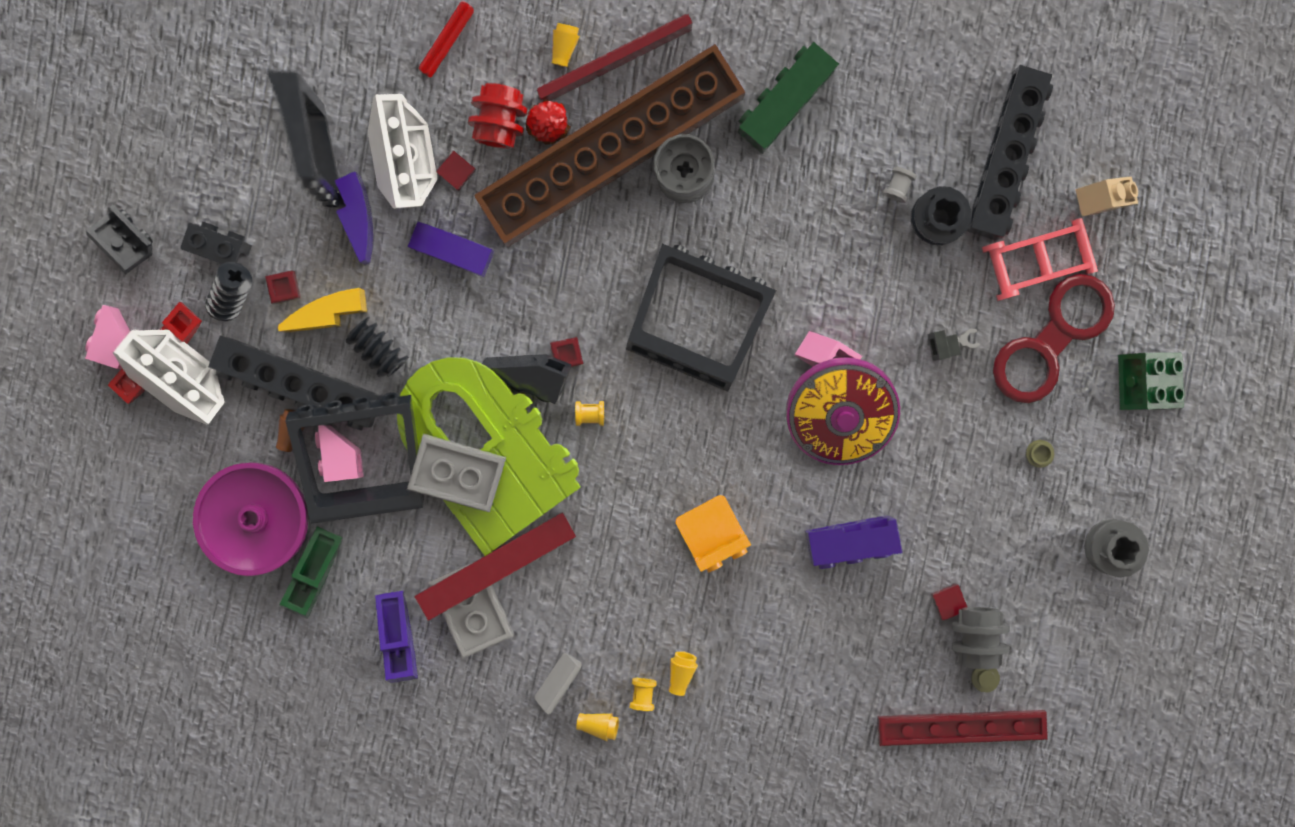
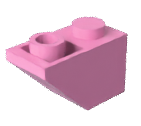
M102 305L94 319L96 327L93 336L86 343L85 349L87 354L85 359L116 369H122L113 352L129 334L130 330L119 308Z
M811 331L808 332L794 354L812 367L830 359H861L862 357L839 341Z
M331 425L318 426L319 432L315 433V443L317 448L321 449L322 459L318 461V470L320 476H324V482L364 477L361 449Z

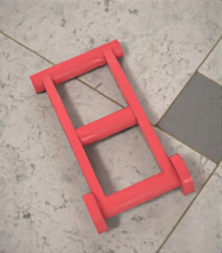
M1079 218L1071 221L1072 227L1005 246L1004 241L982 247L983 253L989 252L1001 291V294L996 296L997 301L1020 295L1018 291L1020 288L1081 270H1086V274L1097 272L1098 269L1083 219ZM1074 232L1084 264L1053 273L1044 241ZM1033 245L1042 276L1011 285L1001 253Z

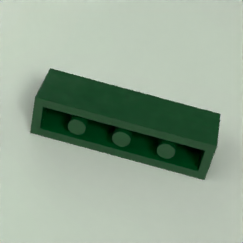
M815 42L808 48L803 46L793 58L796 61L790 69L784 67L775 78L778 83L772 90L766 88L756 100L759 105L753 112L748 109L738 121L741 124L738 133L762 154L830 78L839 65L836 60Z

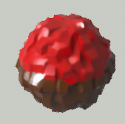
M546 99L531 107L527 113L526 131L535 138V141L550 145L566 137L571 126L567 123L568 119L563 103L559 104Z

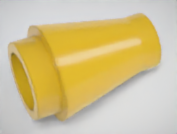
M557 23L556 30L553 29L552 64L568 67L569 60L580 38L578 35L579 28Z
M678 651L671 658L670 693L678 696L685 695L686 689L698 667L696 663L697 658L693 654Z
M579 713L576 730L584 731L604 741H608V739L615 740L618 732L619 718L613 717L612 713Z

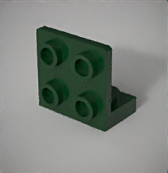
M1182 353L1118 354L1120 410L1184 408V363Z

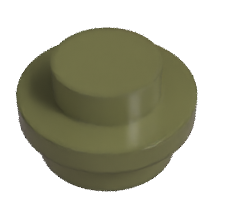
M1035 440L1026 448V459L1034 467H1046L1054 459V449L1045 440Z
M996 668L974 669L971 674V681L977 690L991 692L999 685L1000 675Z

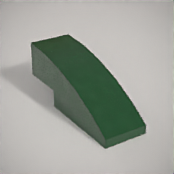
M318 526L316 527L291 576L292 581L279 604L283 609L308 619L334 563L343 537Z

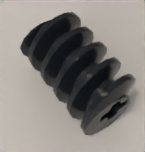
M226 262L217 269V274L205 301V309L212 318L224 322L231 321L241 313L253 282L251 273L246 267L239 263Z
M367 317L350 331L346 338V343L348 345L356 343L353 350L356 353L363 351L361 355L363 361L371 359L369 363L370 369L379 367L376 374L378 377L381 378L386 375L389 377L402 367L409 357L406 355L398 358L397 356L401 348L398 347L391 350L390 347L393 340L390 339L383 342L382 339L386 332L382 331L376 334L374 331L378 324L374 323L368 326L367 322L370 317Z

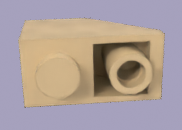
M1132 177L1107 179L1075 189L1082 217L1138 204V188L1135 182H1133Z

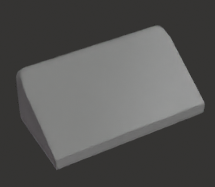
M568 653L562 654L535 695V700L548 715L552 713L581 669V662Z

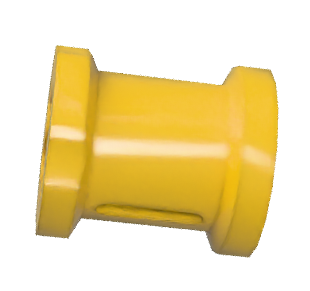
M576 401V426H581L582 423H598L600 426H604V401H599L598 404H581L580 401Z
M633 678V701L630 702L629 708L640 711H653V687H656L657 681L648 678Z

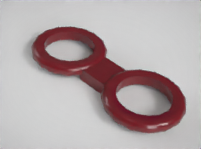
M1077 274L1066 277L1055 286L1049 297L1048 312L1050 320L1034 338L1021 337L1011 340L1000 349L994 359L993 376L996 386L1004 396L1015 402L1029 404L1042 400L1052 392L1059 378L1060 367L1057 356L1072 339L1084 341L1095 338L1110 325L1114 317L1115 303L1112 292L1106 284L1092 275ZM1078 285L1087 286L1094 290L1102 303V312L1097 323L1086 329H1078L1069 325L1063 318L1060 309L1061 300L1065 293ZM1023 348L1033 349L1040 353L1047 366V374L1043 384L1030 392H1022L1012 387L1005 373L1006 362L1010 355Z

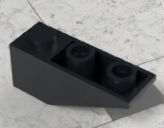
M547 354L486 357L482 362L483 365L493 370L506 385H509L515 391L526 392L536 396L542 402L556 404L572 366Z

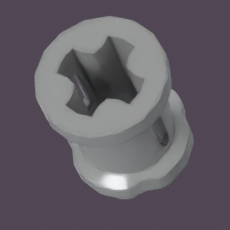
M893 167V177L888 188L884 189L883 194L894 201L906 203L908 199L906 197L911 182L916 180L917 175L907 169Z

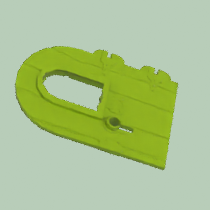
M447 357L432 361L418 369L408 379L400 396L411 395L418 447H420L423 434L450 441L442 429L436 426V421L431 412L432 400H435L440 392L448 391L455 392L464 399L492 437L480 450L506 457L490 512L443 500L484 556H486L581 488L576 481V477L579 475V468L574 458L567 463L563 460V458L570 455L567 448L556 443L550 445L538 428L542 425L541 413L536 407L530 413L526 410L533 403L529 397L521 393L513 395L500 377L480 362L461 357ZM397 414L398 430L401 440L407 449L403 416Z

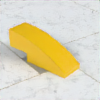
M354 288L321 297L287 317L278 325V331L288 333L340 327V315L367 312L365 290Z

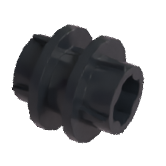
M939 186L928 190L916 200L911 210L910 222L914 233L920 240L930 245L943 246L957 240L967 231L971 223L972 210L968 199L960 191L952 187ZM936 209H944L949 218L946 224H938L934 220L933 213Z

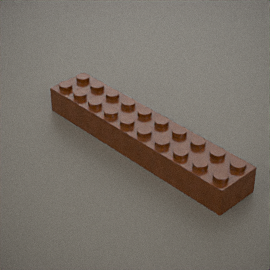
M716 44L478 192L474 197L508 248L656 155L659 147L668 138L679 134L688 135L744 99L745 90Z

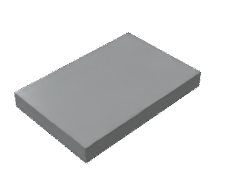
M423 434L407 489L490 512L506 457Z
M468 565L428 582L430 587ZM492 585L442 613L462 659L514 636Z

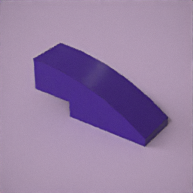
M354 171L334 180L346 207L336 212L359 262L367 265L371 262L373 249L372 211L363 180Z
M417 221L407 246L483 278L494 254V251L488 247Z
M404 591L375 595L380 651L383 652L386 681L395 683L418 679L414 642Z

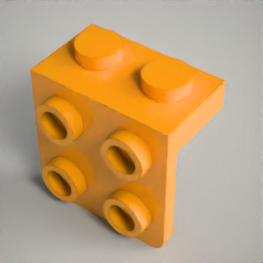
M718 495L676 518V525L701 572L707 570L710 573L723 565L722 560L730 556L733 560L746 554L748 552L746 548L751 546L723 495Z

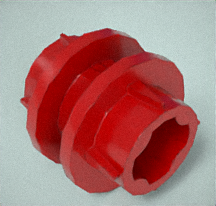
M486 83L485 86H481L480 96L472 97V106L480 109L479 116H470L467 122L468 125L474 127L472 138L475 142L500 149L514 147L516 136H522L524 133V128L515 124L516 117H525L528 111L522 105L523 94L518 89L502 84Z

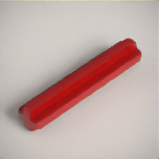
M464 1L459 3L419 65V70L422 74L430 78L434 75L474 13L471 5Z

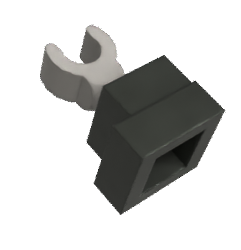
M945 330L927 334L933 361L961 355L960 347L962 346L967 349L978 347L979 343L971 344L967 340L968 335L977 332V330H965L960 336H957V334L946 336Z

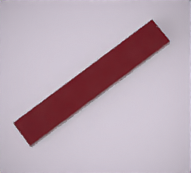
M685 14L537 88L541 102L546 99L552 101L692 31L693 22L689 15Z
M562 512L414 597L429 621L570 541L576 535Z
M1045 710L877 716L878 743L880 746L1048 740L1047 712Z

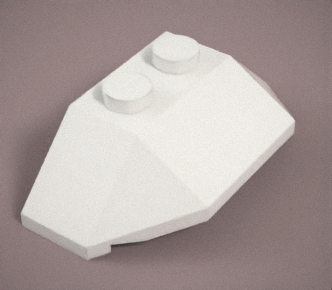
M402 94L375 95L372 101L368 137L378 189L394 209L421 207L438 179L428 124L406 102L407 100Z
M132 330L113 352V355L130 379L178 414L207 425L224 404L218 376L215 375L216 370L209 368L210 362L185 342L180 341L170 330Z

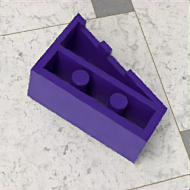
M888 515L805 530L811 564L819 566V569L835 567V563L839 562L855 564L863 562V559L874 557V559H881L903 553L897 520Z

